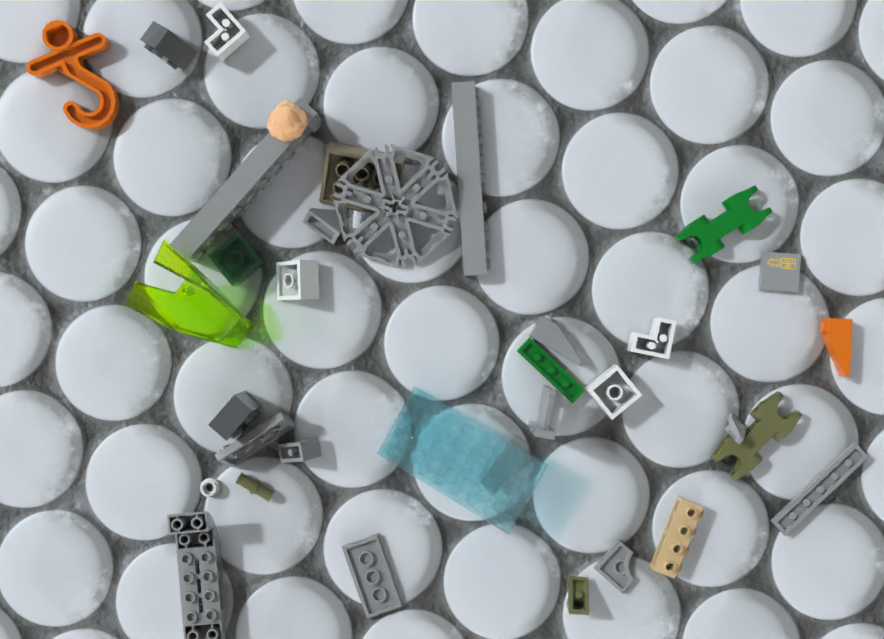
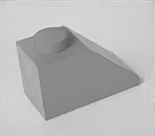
M318 437L277 444L281 463L302 462L322 456Z

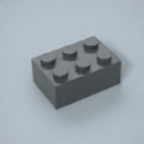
M246 391L240 392L228 401L209 423V426L226 441L230 438L235 439L246 431L249 427L247 425L249 422L259 416L261 413L259 409L262 405Z

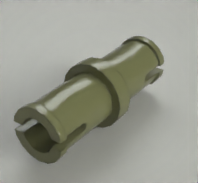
M242 472L235 482L249 490L250 494L253 495L254 493L267 500V502H269L275 492L262 485L261 481H255Z

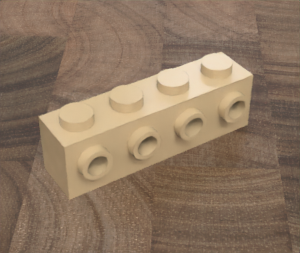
M677 496L650 563V567L654 571L674 579L676 574L681 572L682 559L687 556L690 539H693L696 534V524L703 517V506Z

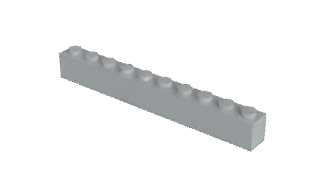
M475 81L451 83L463 273L464 276L487 275V271L491 270L490 259H486V251H489V240H485V232H488V222L484 221L483 213H487L486 202L482 201V194L486 192L485 182L481 183V175H484V163H480V156H483V146L479 144L478 137H482L481 125L477 124V118L481 117L480 106H476V99L479 98V87H475Z

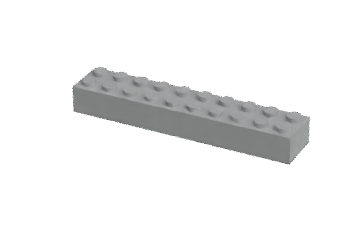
M301 98L294 104L301 110H304L308 117V125L302 135L292 141L283 142L273 137L269 132L171 242L170 246L187 261L200 262L207 255L206 251L210 246L214 247L220 239L218 237L232 227L231 222L235 218H240L245 212L244 208L248 203L252 204L258 197L256 194L270 184L269 179L273 175H278L283 169L282 165L285 161H290L296 154L295 150L299 146L302 147L308 141V135L319 129L321 126L320 122L322 121L320 116Z

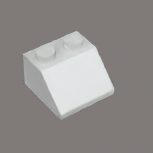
M318 260L276 262L277 300L319 299Z

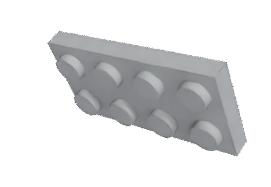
M275 413L265 423L254 426L248 434H242L237 437L234 443L220 448V452L216 453L215 456L219 462L234 467L296 427L291 418L283 413Z

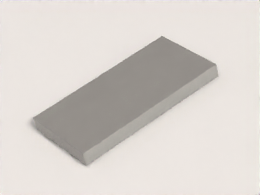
M377 533L343 545L342 549L366 618L369 619L403 607V602L379 534Z

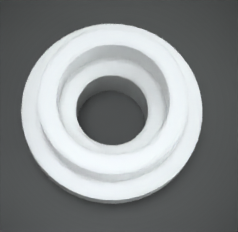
M213 478L203 480L200 485V491L206 497H214L220 489L218 481ZM208 484L213 485L212 491L208 490Z

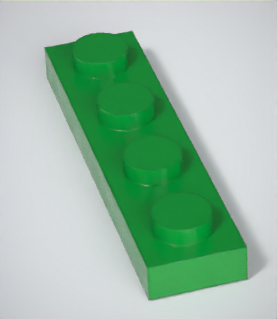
M530 337L517 350L525 360L572 404L586 390Z

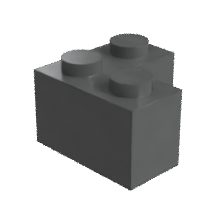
M155 21L151 23L140 39L146 44L144 48L160 59L165 57L168 60L166 63L175 70L180 68L185 71L198 53L169 29Z

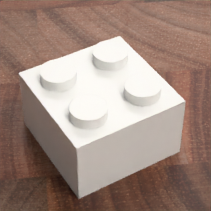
M615 364L585 388L608 418L612 420L642 396L620 367Z

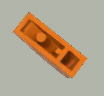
M823 318L820 323V332L839 376L850 377L853 319Z

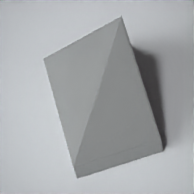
M311 208L308 211L303 223L334 245L341 234L336 210Z

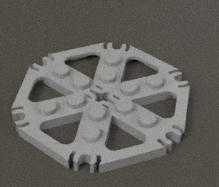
M385 144L384 153L378 152L376 146L374 147V156L370 149L338 179V181L343 182H337L336 186L341 187L343 191L341 193L334 192V196L341 199L333 197L343 239L345 241L349 238L346 245L348 246L352 242L357 244L353 249L354 253L358 252L357 255L397 267H400V259L402 266L406 267V259H411L413 265H415V256H417L419 263L451 234L450 231H453V226L448 225L447 222L449 220L456 221V217L449 214L457 216L447 171L444 175L440 176L445 172V167L443 166L440 170L434 168L438 163L437 159L429 164L434 159L433 156L390 144L392 152H389V146ZM398 156L417 160L422 165L421 169L402 187L400 186L395 165V159ZM367 163H373L376 167L381 191L355 184L353 176ZM440 183L443 186L446 206L439 209L416 202L434 184ZM398 202V206L401 208L393 211L390 204ZM349 203L375 212L360 226L351 228L348 225L344 207ZM409 221L436 229V236L421 248L416 247ZM390 226L396 249L395 253L386 254L371 249L370 243Z

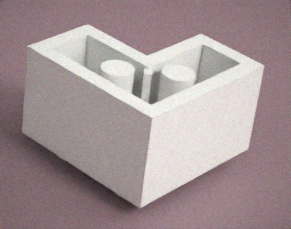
M221 2L206 14L218 30L204 43L222 62L249 39L250 36Z
M653 317L650 335L631 332L627 351L669 359L677 321Z

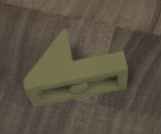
M569 576L568 599L566 602L569 614L589 615L588 577Z

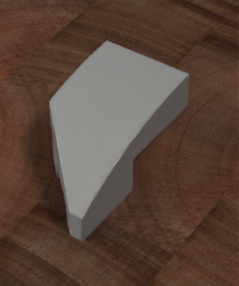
M730 413L726 417L730 424L725 430L740 444L744 440L746 427L733 413Z

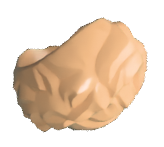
M284 100L279 103L274 111L270 112L267 128L273 137L283 142L292 141L302 135L308 125V117L305 111L301 110L291 101Z

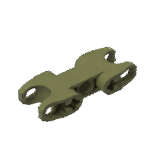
M777 391L761 401L750 412L755 421L746 429L744 440L740 444L728 433L711 455V458L716 462L722 460L727 455H734L736 465L729 474L734 481L752 471L762 461L763 457L758 451L772 437L777 442L782 441L792 432L801 418L802 414L797 410H794L785 417L778 415L777 406L784 396L781 392Z

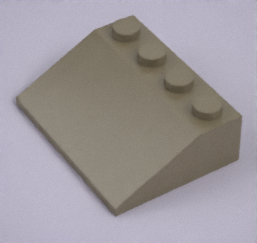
M330 141L326 148L319 202L334 205L333 197L341 199L334 196V192L341 193L343 191L341 187L336 186L337 182H343L338 181V179L370 149ZM398 156L395 159L400 185L406 158L404 156ZM367 163L353 176L355 184L381 191L376 167L373 163ZM397 202L390 204L393 211L396 210ZM349 203L345 205V208L369 213L375 212Z

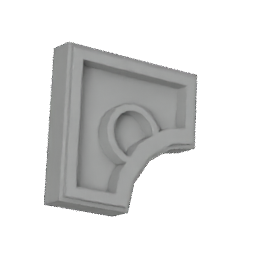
M618 539L593 568L623 594L635 581L629 568L630 558L634 552Z

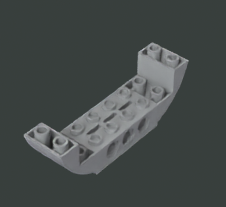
M207 511L167 515L169 535L175 534L184 639H225L226 607L221 549L214 520Z

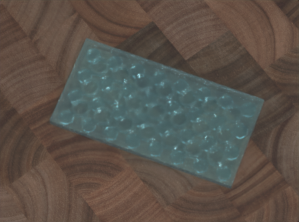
M417 387L413 388L377 452L383 458L507 534H510L548 466L545 462Z

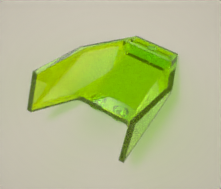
M165 239L153 263L185 280L175 292L135 282L124 304L178 333L237 348L254 327L246 316L207 276Z

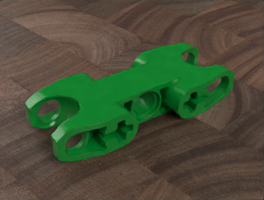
M756 185L733 194L724 200L722 205L726 211L710 222L705 215H702L689 223L674 237L677 242L687 237H692L697 241L698 251L690 257L689 261L691 264L722 250L725 245L721 238L734 229L738 228L743 235L760 225L773 212L770 207L760 212H755L749 207V198L758 190Z

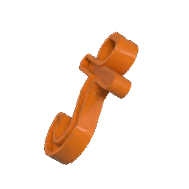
M61 20L49 22L43 29L42 37L45 45L53 51L29 61L26 66L28 73L36 78H43L60 71L96 92L100 98V105L94 112H85L79 104L73 101L66 102L63 106V111L71 122L83 129L93 131L104 129L113 123L118 115L120 107L118 93L110 83L88 71L84 67L83 61L107 51L110 48L109 39L101 33H95L79 40L76 30L66 22Z

